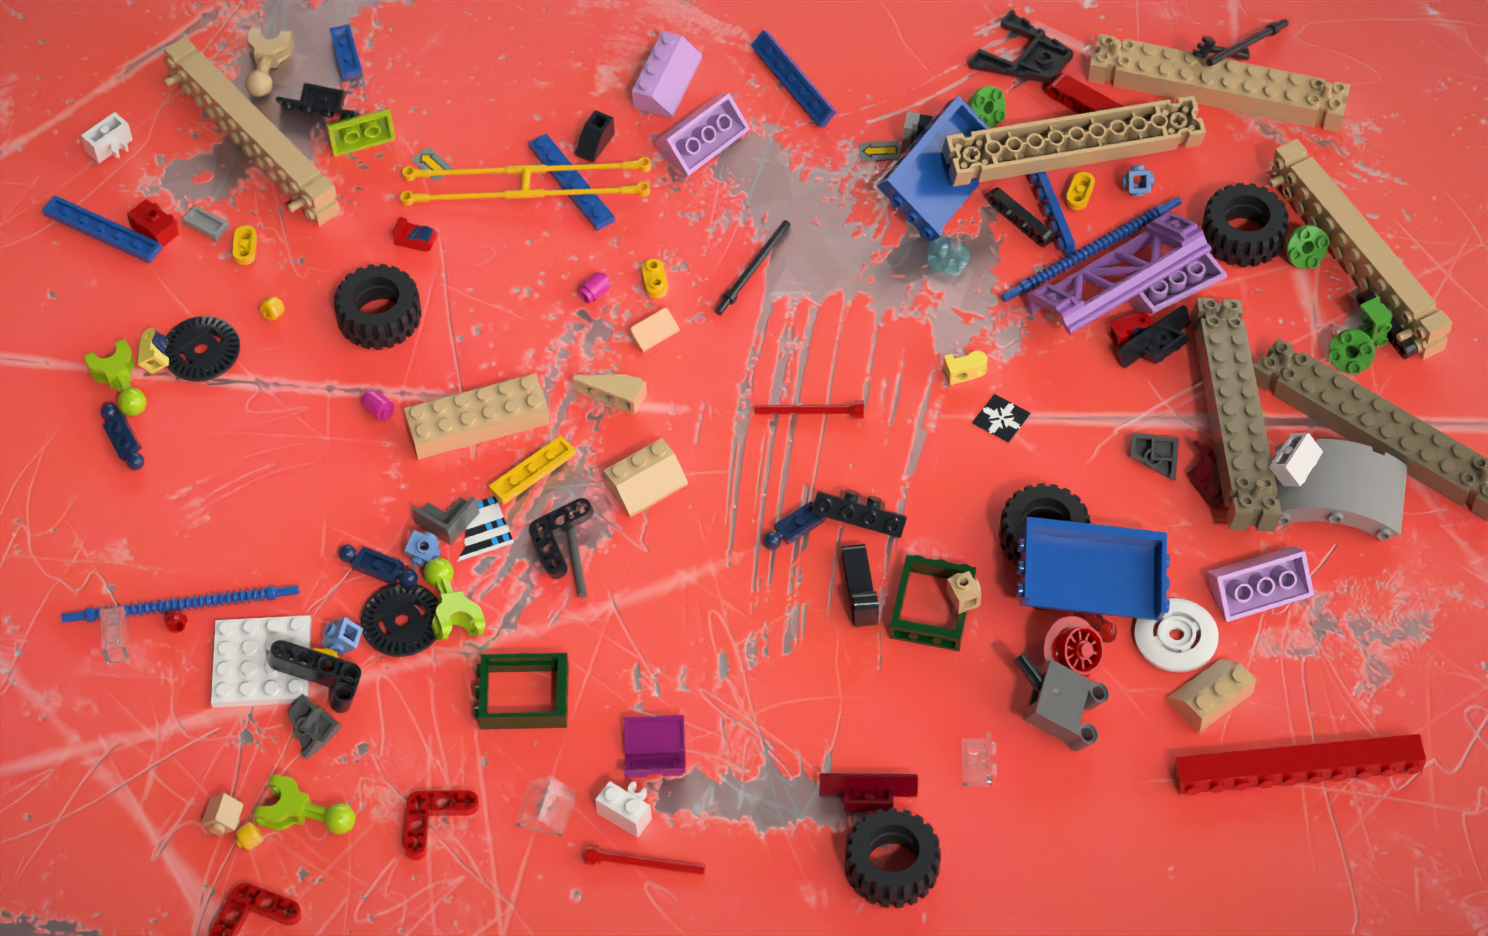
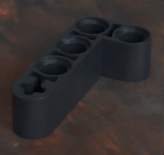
M866 545L841 546L854 627L878 625L877 592L873 589Z
M284 640L275 641L271 645L268 656V664L272 669L332 688L330 706L333 711L345 713L350 709L362 673L360 667L355 663ZM300 661H303V662H306L307 664L304 665V664H301V663H299V662H300ZM322 669H328L330 672H325ZM345 676H350V677H352L353 679H352V680L347 679ZM338 696H343V697H345L346 699H345V700L340 699V698H338Z

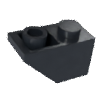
M595 110L584 124L575 156L594 163L615 135L614 117Z

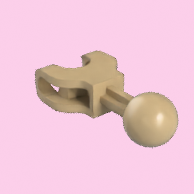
M261 28L250 29L247 40L250 46V54L255 59L257 68L246 77L245 87L252 96L263 97L271 91L272 79L268 74L269 69H277L280 62L285 61L291 56L294 44L292 30H281L278 37L266 39L260 33Z

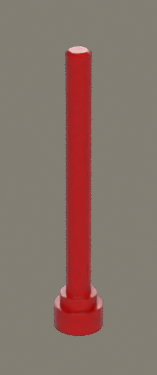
M855 400L850 405H755L754 413L850 414L855 419H864V400Z
M588 844L586 849L585 864L588 865L601 864V861L701 875H704L706 866L702 864L605 852L603 849L598 848V845Z

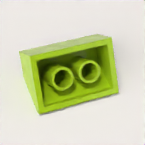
M388 108L325 124L327 139L334 157L396 140L392 115Z

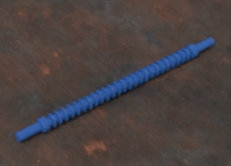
M1177 196L1163 205L1158 204L1148 210V213L1144 212L1143 216L1138 215V218H1133V221L1129 220L1128 224L1124 223L1123 227L1119 226L1118 230L1113 229V232H1108V235L1104 234L1103 238L1099 237L1098 241L1093 240V244L1088 243V247L1083 246L1077 252L1074 251L1072 254H1068L1067 257H1063L1062 260H1058L1057 263L1054 262L1052 266L1049 265L1047 269L1043 268L1042 272L1038 271L1037 275L1033 274L1032 278L1027 277V280L1024 279L1018 282V286L1001 295L1002 301L1006 303L1022 293L1027 294L1031 289H1035L1036 286H1041V283H1046V280L1050 281L1051 277L1055 278L1056 274L1061 275V271L1066 272L1067 269H1071L1077 263L1080 264L1082 260L1085 261L1087 258H1091L1092 255H1096L1097 252H1101L1102 249L1105 250L1107 246L1110 247L1112 243L1116 244L1117 241H1121L1127 235L1130 236L1132 232L1135 233L1137 229L1141 230L1142 227L1181 205V198Z
M272 585L267 586L266 589L260 587V590L253 588V591L247 588L243 592L240 589L238 593L233 590V593L226 591V594L220 592L219 595L213 593L212 596H209L207 593L205 597L200 594L199 597L193 595L192 598L186 596L185 599L179 597L178 600H175L173 597L171 601L166 598L164 602L159 599L158 602L152 600L151 603H148V601H145V604L138 602V605L132 602L130 606L125 603L123 607L120 604L117 607L111 605V608L104 606V609L97 607L96 610L90 607L86 608L85 611L61 614L62 623L84 620L90 623L95 622L96 619L99 621L102 618L108 620L109 617H112L114 620L116 616L121 619L123 615L128 618L129 615L135 617L136 614L142 616L143 613L149 615L150 612H153L155 615L157 611L162 614L164 610L167 613L170 610L177 611V609L183 611V608L190 610V607L196 610L198 606L203 609L204 606L210 608V605L217 607V604L224 606V603L230 605L231 602L237 605L239 601L243 604L244 601L250 603L251 600L257 602L258 599L264 601L265 598L271 601L276 600V597L298 595L300 590L299 585L277 588Z

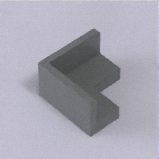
M473 496L468 501L460 497L447 513L430 503H427L422 509L416 506L411 509L416 525L450 545L453 544L480 513L477 498Z

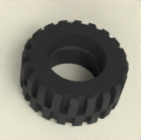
M1237 183L1236 186L1231 184L1225 186L1224 190L1219 189L1214 193V196L1209 198L1207 206H1205L1201 230H1203L1207 243L1211 246V254H1216L1217 259L1222 262L1225 260L1228 262L1227 264L1232 266L1238 264L1240 267H1247V265L1255 267L1259 266L1261 262L1265 264L1271 261V258L1276 257L1280 253V249L1283 248L1285 243L1289 214L1284 202L1281 199L1278 200V195L1273 191L1270 193L1268 188L1264 186L1260 188L1253 183L1249 185ZM1239 218L1249 219L1258 223L1262 229L1251 232L1241 231L1232 227L1228 222Z
M371 264L367 268L360 267L356 269V272L353 274L349 273L345 277V281L342 280L334 294L337 322L344 337L351 340V343L357 346L361 344L362 348L370 349V347H374L375 350H382V347L392 348L394 344H401L406 341L407 336L411 337L420 324L422 310L418 288L409 274L403 270L400 272V269L394 266L390 268L387 264H380V266ZM384 299L396 303L390 310L380 314H367L360 311L364 305L374 300Z
M1039 483L1036 487L1029 485L1024 487V491H1016L1013 494V498L1011 497L1006 501L1005 508L1002 509L999 537L1001 548L1005 550L1006 557L1009 560L1013 559V564L1016 566L1018 561L1021 560V552H1018L1017 546L1018 540L1022 535V524L1027 517L1090 524L1091 520L1088 509L1084 503H1081V498L1076 494L1071 495L1069 489L1065 487L1060 489L1055 484L1045 486V483Z
M889 808V811L883 812V809L875 810V815L867 814L862 817V823L856 822L852 827V832L848 834L846 839L845 872L848 875V882L851 887H856V893L861 898L867 896V902L873 905L876 902L881 903L883 908H889V905L903 908L904 903H909V905L917 903L918 897L921 899L925 898L929 894V889L934 888L937 876H939L941 848L939 847L938 835L933 834L934 828L930 823L924 824L923 817L918 814L914 817L911 815V811L903 809V812L896 811L897 808ZM898 844L909 849L915 855L916 861L906 870L887 872L876 867L869 859V855L882 845Z

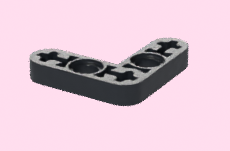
M585 498L576 499L535 519L529 525V533L548 575L553 579L564 577L568 571L567 563L555 536L588 521L593 516L594 509ZM584 507L585 512L580 513V508ZM558 517H567L565 523L561 525L556 524ZM540 527L543 528L544 538H541L538 533V528ZM546 545H554L550 553H543V548ZM554 559L557 562L559 568L556 571L554 570L553 563L551 562V560Z

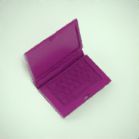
M684 715L624 717V776H627V778L647 777L650 774H663V777L683 776V774H686Z

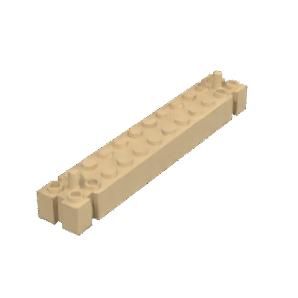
M1099 33L1095 52L1090 63L1088 78L1090 82L1105 85L1106 81L1114 82V87L1173 99L1194 95L1197 104L1309 127H1315V124L1324 125V130L1340 133L1351 84L1334 81L1332 85L1331 82H1325L1326 79L1224 59L1209 67L1206 64V59L1212 56L1207 55L1205 59L1195 57L1189 51L1124 39L1121 42L1114 36Z
M186 37L164 49L166 54L165 62L170 69L169 77L164 80L165 85L170 87L178 83L186 96L190 95L198 108H202L210 120H214L223 133L226 132L229 135L233 144H238L245 156L251 157L259 170L263 169L269 180L279 185L281 192L285 196L288 195L292 200V203L287 205L290 212L301 208L310 221L313 220L318 226L340 214L338 202L335 200L337 197L335 186L325 176H322L320 171L200 51L198 52Z
M1193 95L1178 98L1174 104H1171L1169 99L973 131L970 137L964 138L963 133L949 135L945 137L942 151L946 164L951 163L949 175L954 187L970 184L973 178H977L978 182L1176 150L1178 144H1183L1184 148L1200 146L1206 135V129L1202 118H1196L1199 109Z
M1298 139L1276 148L1270 173L1271 179L1268 181L1271 188L1276 186L1279 188L1283 187L1282 191L1285 198L1293 203L1296 211L1303 215L1308 225L1317 226L1325 232L1330 240L1328 247L1333 251L1335 258L1343 263L1347 272L1358 281L1362 290L1369 289L1376 297H1380V302L1386 306L1395 320L1404 329L1396 334L1397 340L1401 342L1411 337L1416 345L1418 355L1423 360L1444 350L1448 341L1446 335L1450 333L1453 324L1443 310L1439 311L1436 308L1437 303L1317 161L1313 157L1309 158L1306 148Z

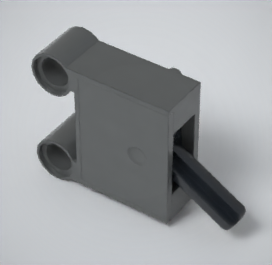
M1025 653L1015 658V664L1033 686L1023 720L1067 743L1073 751H1082L1095 743L1098 739L1096 728L1089 723L1080 725L1083 709L1093 710L1108 700V688L1103 683L1093 682L1052 659L1039 666L1037 670Z

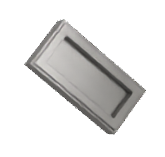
M196 205L181 219L184 225L215 242L230 229L228 222Z

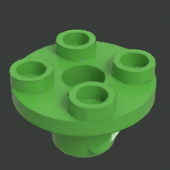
M983 86L976 90L967 102V105L990 128L995 127L1006 118V101L1001 89L993 86Z
M1301 226L1289 236L1286 243V256L1298 268L1314 269L1318 267L1325 257L1330 240L1325 232L1317 226Z
M1346 329L1339 332L1332 339L1329 346V359L1333 365L1340 371L1353 375L1366 370L1372 364L1375 357V346L1372 339L1365 332L1357 329Z

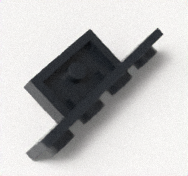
M304 83L300 101L276 96L275 99L283 109L293 111V108H298L306 114L318 112L321 113V116L327 118L339 116L343 120L360 115L356 111L343 109L346 96L345 90Z
M1181 305L1119 347L1117 354L1121 367L1127 368L1140 358L1157 364L1188 343V335L1181 332V330L1191 324L1187 306Z
M852 489L840 490L839 496L817 491L811 510L813 514L901 538L907 516L885 510V502L881 498L872 495L869 497L859 495V492Z

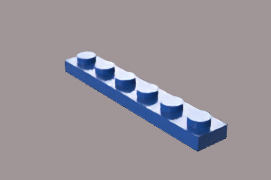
M763 29L751 46L820 127L825 128L837 111L770 32Z
M547 133L528 142L529 149L543 165H572ZM577 170L548 171L563 190L592 189ZM597 194L568 195L596 231L615 222V216Z
M1046 171L1029 174L1031 184H1035L1037 199L1042 201L1044 216L1049 218L1050 230L1056 236L1057 248L1059 251L1062 250L1064 257H1067L1068 254L1074 252L1075 241Z
M56 195L42 209L44 216L150 264L162 250L161 243Z

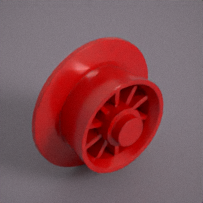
M1065 616L1056 620L1047 630L1043 641L1044 663L1052 659L1087 678L1100 666L1103 660V640L1100 634L1084 619L1076 616Z

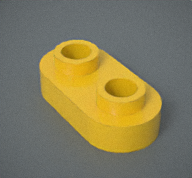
M1079 172L1074 176L1066 196V204L1069 208L1082 210L1087 206L1095 185V178L1092 174Z
M243 225L234 232L232 253L237 264L248 265L256 257L257 234L252 226Z
M658 259L645 261L642 265V274L646 293L653 299L663 298L668 292L664 265Z

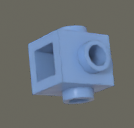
M1142 164L1131 165V169H1126V174H1122V187H1126V191L1132 193V196H1145V193L1151 192V186H1154V174L1148 168H1144ZM1136 175L1140 176L1138 183L1133 182V177Z
M414 530L404 550V556L411 558L413 564L423 567L431 559L439 558L442 551L438 548L440 541L436 540L437 537L432 533L425 531L423 534Z
M343 617L326 625L321 644L337 652L338 655L357 649L363 628L348 618Z

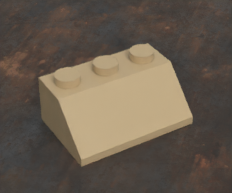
M663 438L604 470L605 486L629 517L636 515L688 485V481L675 453Z
M1219 659L1168 696L1167 701L1200 733L1251 696L1257 679L1241 663Z

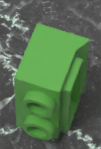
M1378 296L1360 305V309L1364 313L1359 316V319L1364 325L1356 328L1365 332L1372 339L1375 348H1380L1388 342L1387 334L1392 328L1390 324L1392 314L1384 304H1381L1380 297Z

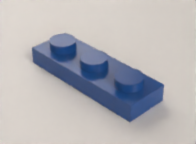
M350 24L329 28L342 80L362 76V67Z

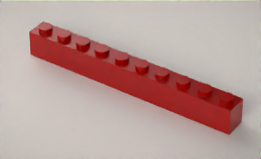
M1420 734L1179 756L1175 760L1174 773L1179 795L1187 794L1192 796L1201 792L1220 793L1224 790L1232 789L1243 791L1253 787L1266 789L1274 785L1294 786L1297 783L1306 782L1317 784L1327 780L1339 782L1348 778L1367 779L1371 776L1379 775L1390 777L1400 773L1413 775L1423 771L1426 756Z

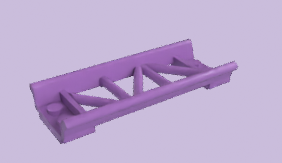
M1169 211L1146 225V231L1059 283L1055 285L1047 283L1027 295V311L1031 315L1043 307L1060 315L1066 332L1071 335L1212 250L1211 246L1207 243L1203 230L1198 228L1197 223ZM1161 243L1174 248V250L1160 257ZM1152 244L1151 262L1148 263L1133 256L1136 252ZM1121 261H1125L1136 267L1113 266L1120 263ZM1099 276L1128 277L1118 283H1111ZM1087 281L1105 289V291L1086 302L1081 300L1083 284Z

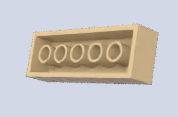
M536 373L404 408L407 426L418 460L550 424L548 406Z

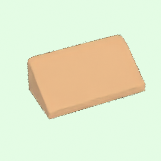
M664 308L630 328V338L642 352H645L679 332L680 329L669 310Z

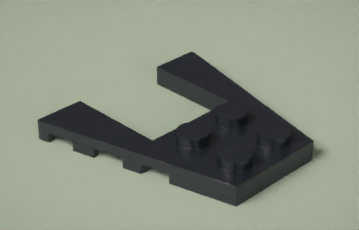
M1011 9L1001 21V28L1030 39L1033 42L1016 63L978 49L968 61V68L1051 83L1073 58V50L1057 39H1051L1045 35L1044 30L1041 28L1036 29L1030 24L1028 19L1025 17L1020 18Z

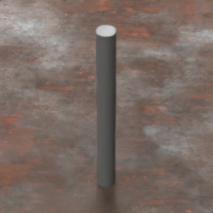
M574 527L566 531L578 597L584 598L587 596V590Z

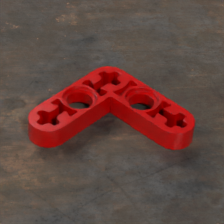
M469 790L412 792L407 798L404 835L406 856L415 861L421 860L426 856L430 816H469L475 814L479 809V800L476 793ZM443 798L450 801V804L445 808H439L436 805L438 800ZM454 799H457V807H455ZM470 799L471 803L468 807H465L464 803H466V800ZM417 800H422L420 813H416L415 804ZM414 821L424 823L420 830H413L410 826ZM414 838H418L419 844L416 852L412 851V848H414Z
M240 883L233 889L209 936H222L223 933L225 936H237L250 912L291 926L298 923L301 919V910L298 903L294 900L250 883ZM249 892L250 897L245 896L241 899L240 894ZM265 899L274 901L273 906L269 909L261 908L260 904ZM291 909H293L294 914H289L288 917H286L284 911L289 912ZM235 911L240 914L238 920L234 922L226 920L230 912Z

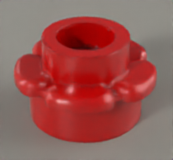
M173 611L165 616L164 622H166V628L170 632L179 633L185 629L188 618L179 611Z

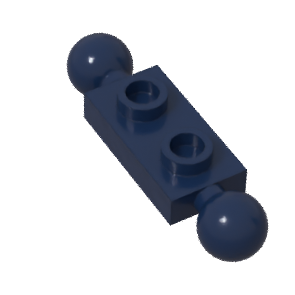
M105 404L101 408L100 414L108 422L102 426L121 460L126 461L129 469L134 471L140 470L144 466L145 460L140 453H137L142 447L126 416L121 412L119 413L118 408L114 404Z
M810 501L775 523L774 530L776 532H767L763 536V545L769 550H775L780 546L782 539L789 545L824 523L825 517L811 512L813 502Z
M350 544L341 546L338 551L339 559L345 563L352 562L353 570L390 585H394L397 579H399L403 586L407 587L416 585L418 582L417 573L412 569L404 570L403 562L364 546L359 553Z

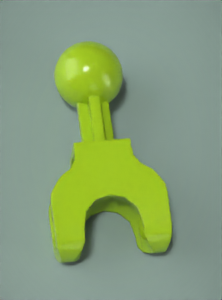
M124 338L115 342L117 350L109 358H99L93 351L83 355L94 381L109 385L111 390L117 388L120 393L117 398V406L121 413L134 417L140 415L145 410L147 401L144 393L137 388H132L129 383L132 381L130 374L134 370L135 361L131 349Z
M434 558L428 561L423 571L424 578L429 585L436 587L440 594L435 616L431 624L437 640H448V636L452 631V625L464 627L472 637L482 636L485 629V619L482 610L475 602L468 600L463 592H453L450 582L453 579L454 570L451 563L444 558Z
M272 775L267 784L272 794L281 797V799L272 806L256 807L252 818L258 825L275 831L287 829L295 824L303 826L306 818L324 822L327 830L336 835L349 832L355 824V813L349 805L335 803L328 808L314 805L311 803L309 795L301 792L297 783L292 778L280 775Z

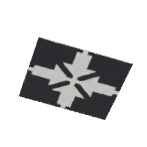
M994 394L972 424L1009 443L1031 413Z

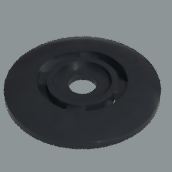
M199 316L182 321L172 328L166 336L168 342L164 352L165 356L169 358V365L166 367L172 374L187 381L200 382L217 378L231 369L239 357L241 345L238 333L232 325L217 317ZM215 337L219 338L222 342L219 344ZM203 344L208 347L205 353L198 354L195 352V348L198 345ZM180 354H184L185 359L190 363V365L180 356Z
M396 584L380 590L370 598L362 611L361 627L363 628L362 633L365 640L376 651L392 657L412 656L426 650L437 640L431 624L435 616L438 598L431 591L418 585L407 587L402 584ZM415 605L423 610L426 615L425 618H421V614ZM406 615L410 618V621L405 626H399L395 622L396 618ZM380 622L384 623V628L386 632L389 634L388 636H386L380 628Z

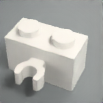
M116 112L81 135L85 151L98 163L112 154L114 157L119 158L118 150L124 149L128 152L127 144L133 140L128 123Z
M1291 433L1282 448L1276 452L1277 456L1272 460L1269 468L1284 487L1301 486L1306 481V477L1312 468L1317 464L1323 451L1309 433Z
M609 781L595 799L597 814L638 838L652 819L651 807L643 801L647 796V789L644 787L640 793H635L634 790L637 788V785L633 781L629 784L627 792Z

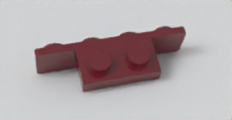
M1195 440L1193 444L1205 459L1187 474L1209 504L1216 510L1224 503L1217 461L1211 456L1214 451L1206 442L1202 444Z
M820 773L819 795L844 796V811L860 812L883 809V812L889 811V808H894V797L918 796V775Z

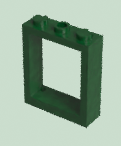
M906 555L890 623L889 638L960 652L969 610L959 614L955 630L900 620L911 572L949 579L954 574L970 571L973 579H975L976 567L968 564L950 563L942 559H928L920 555Z
M568 653L481 654L480 664H476V678H480V685H475V698L479 699V706H474V719L479 720L480 729L568 728ZM557 671L556 712L488 713L491 672Z

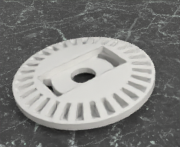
M1168 598L1170 600L1169 612L1160 620L1161 623L1158 626L1157 636L1153 635V629L1158 621L1137 619L1134 630L1136 646L1149 663L1162 670L1188 672L1198 669L1212 658L1217 649L1219 634L1213 617L1203 607L1192 601ZM1173 629H1179L1183 632L1184 637L1180 640H1174L1170 637L1169 632ZM1196 634H1199L1200 640L1198 644L1191 649L1195 642Z

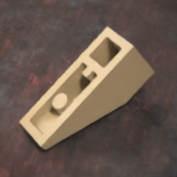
M627 374L575 375L573 378L574 392L633 415L637 413L647 396L646 382L638 377H632Z

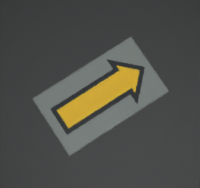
M900 141L859 143L861 161L889 160L901 157Z
M429 146L411 158L421 169L454 170ZM446 175L431 176V178L437 182Z

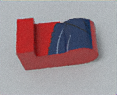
M403 217L398 218L392 230L394 245L424 252L431 250L438 235L433 228L409 223L408 219Z
M1138 312L1111 321L1109 323L1108 336L1116 349H1118L1127 341H1130L1149 328L1152 319L1149 314Z

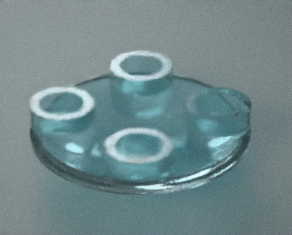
M956 238L938 239L927 250L928 266L953 276L959 275L971 259V252L968 246Z

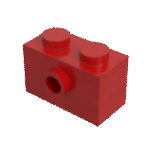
M148 199L143 200L127 213L130 227L137 233L161 243L162 248L179 235L178 222L171 214L167 215L157 203L153 204Z

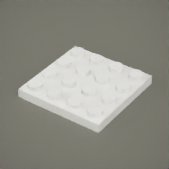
M311 615L215 620L212 708L295 704L302 694L309 697L310 681L272 669L268 664V656L271 645L278 640H284L311 649ZM300 661V662H299V663L304 664V665L307 664L306 662H303V661Z

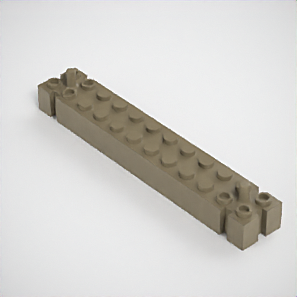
M1197 298L1191 313L1193 329H1196L1194 338L1224 505L1229 507L1226 514L1229 530H1248L1249 526H1256V531L1275 532L1282 516L1279 499H1275L1278 491L1275 475L1269 468L1272 460L1245 320H1241L1243 316L1241 300L1223 299L1222 303H1217L1213 298Z
M1279 337L1269 348L1268 355H1263L1255 364L1254 372L1259 388L1267 391L1268 388L1274 390L1276 398L1349 441L1373 447L1372 451L1383 455L1386 452L1407 465V475L1461 507L1465 504L1471 506V513L1488 521V459L1307 353L1301 351L1297 354L1293 351V345Z

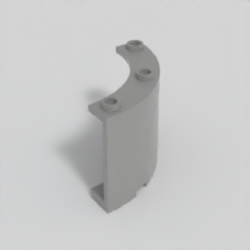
M1317 439L1316 443L1323 453L1301 486L1284 487L1275 476L1278 491L1275 499H1279L1282 516L1278 523L1281 526L1305 521H1324L1344 524L1363 530L1380 541L1389 540L1401 535L1407 465L1386 452L1382 455L1372 451L1373 447L1351 441ZM1284 444L1276 446L1275 457L1277 456L1276 452L1279 451Z

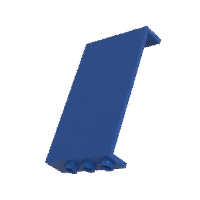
M959 95L944 105L876 185L890 200L891 204L898 208L904 214L907 221L912 223L929 242L942 236V228L981 183L978 182L977 178H973L970 184L953 187L949 175L951 163L946 164L942 151L946 136L963 133L964 138L970 137L973 131L991 129Z
M1027 517L1023 522L1022 535L1018 540L1017 546L1018 552H1021V560L1017 564V575H1020V583L1017 584L1016 597H1020L1019 606L1160 621L1169 612L1170 600L1166 599V592L1170 586V577L1167 576V569L1170 565V555L1167 554V532Z

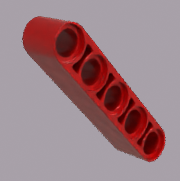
M1060 73L1046 88L1050 98L1078 114L1124 107L1065 73Z

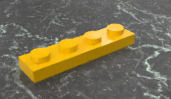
M560 435L490 484L489 491L505 505L576 455L575 449Z

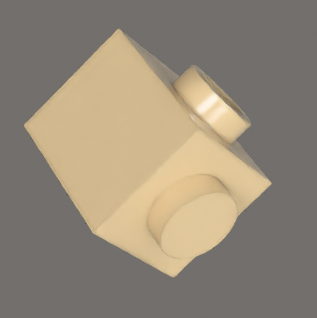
M970 571L954 574L951 578L947 579V593L958 614L980 606L981 586L976 578L973 579Z
M225 793L212 797L209 800L202 825L209 828L210 832L216 835L235 831L240 823L239 817L244 804Z

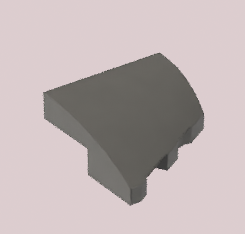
M1132 433L1130 457L1169 479L1176 480L1179 437H1159L1154 434Z
M304 694L300 696L288 712L290 722L295 727V737L300 740L303 749L301 754L306 759L311 758L322 749L343 726L313 699Z

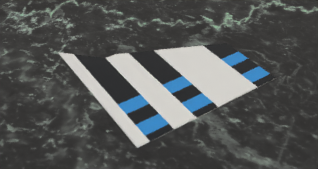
M495 496L477 501L480 513L466 528L464 540L466 547L457 562L514 543Z

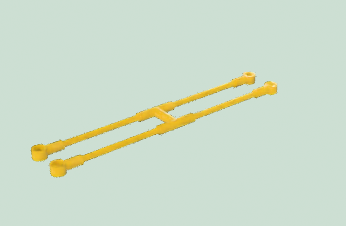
M642 157L638 161H623V163L546 166L545 164L516 165L505 168L454 170L414 169L412 166H407L403 169L402 174L408 182L416 178L437 175L522 174L521 190L429 195L428 193L412 194L410 191H404L400 194V199L404 206H410L414 202H429V200L505 197V199L544 198L545 196L607 193L638 194L640 197H647L650 194L647 182H640L633 186H621V188L529 189L530 173L623 168V170L639 169L645 173L651 170V162L649 158Z

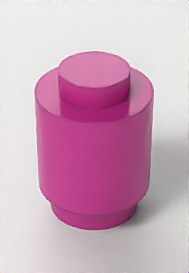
M595 272L580 285L577 292L581 299L589 304L590 302H595L610 289L609 283L611 281L605 273Z
M371 389L363 394L361 398L363 408L377 420L384 421L393 415L394 403L379 391Z

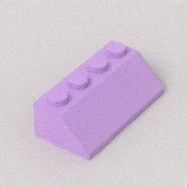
M662 31L632 90L633 108L673 119L703 58L702 54L683 36Z
M730 93L716 95L655 142L665 159L683 174L689 176L749 131L750 127Z
M1208 252L1129 299V301L1138 312L1153 314L1227 278L1228 275Z
M1296 546L1207 572L1212 596L1225 622L1314 596L1306 553Z

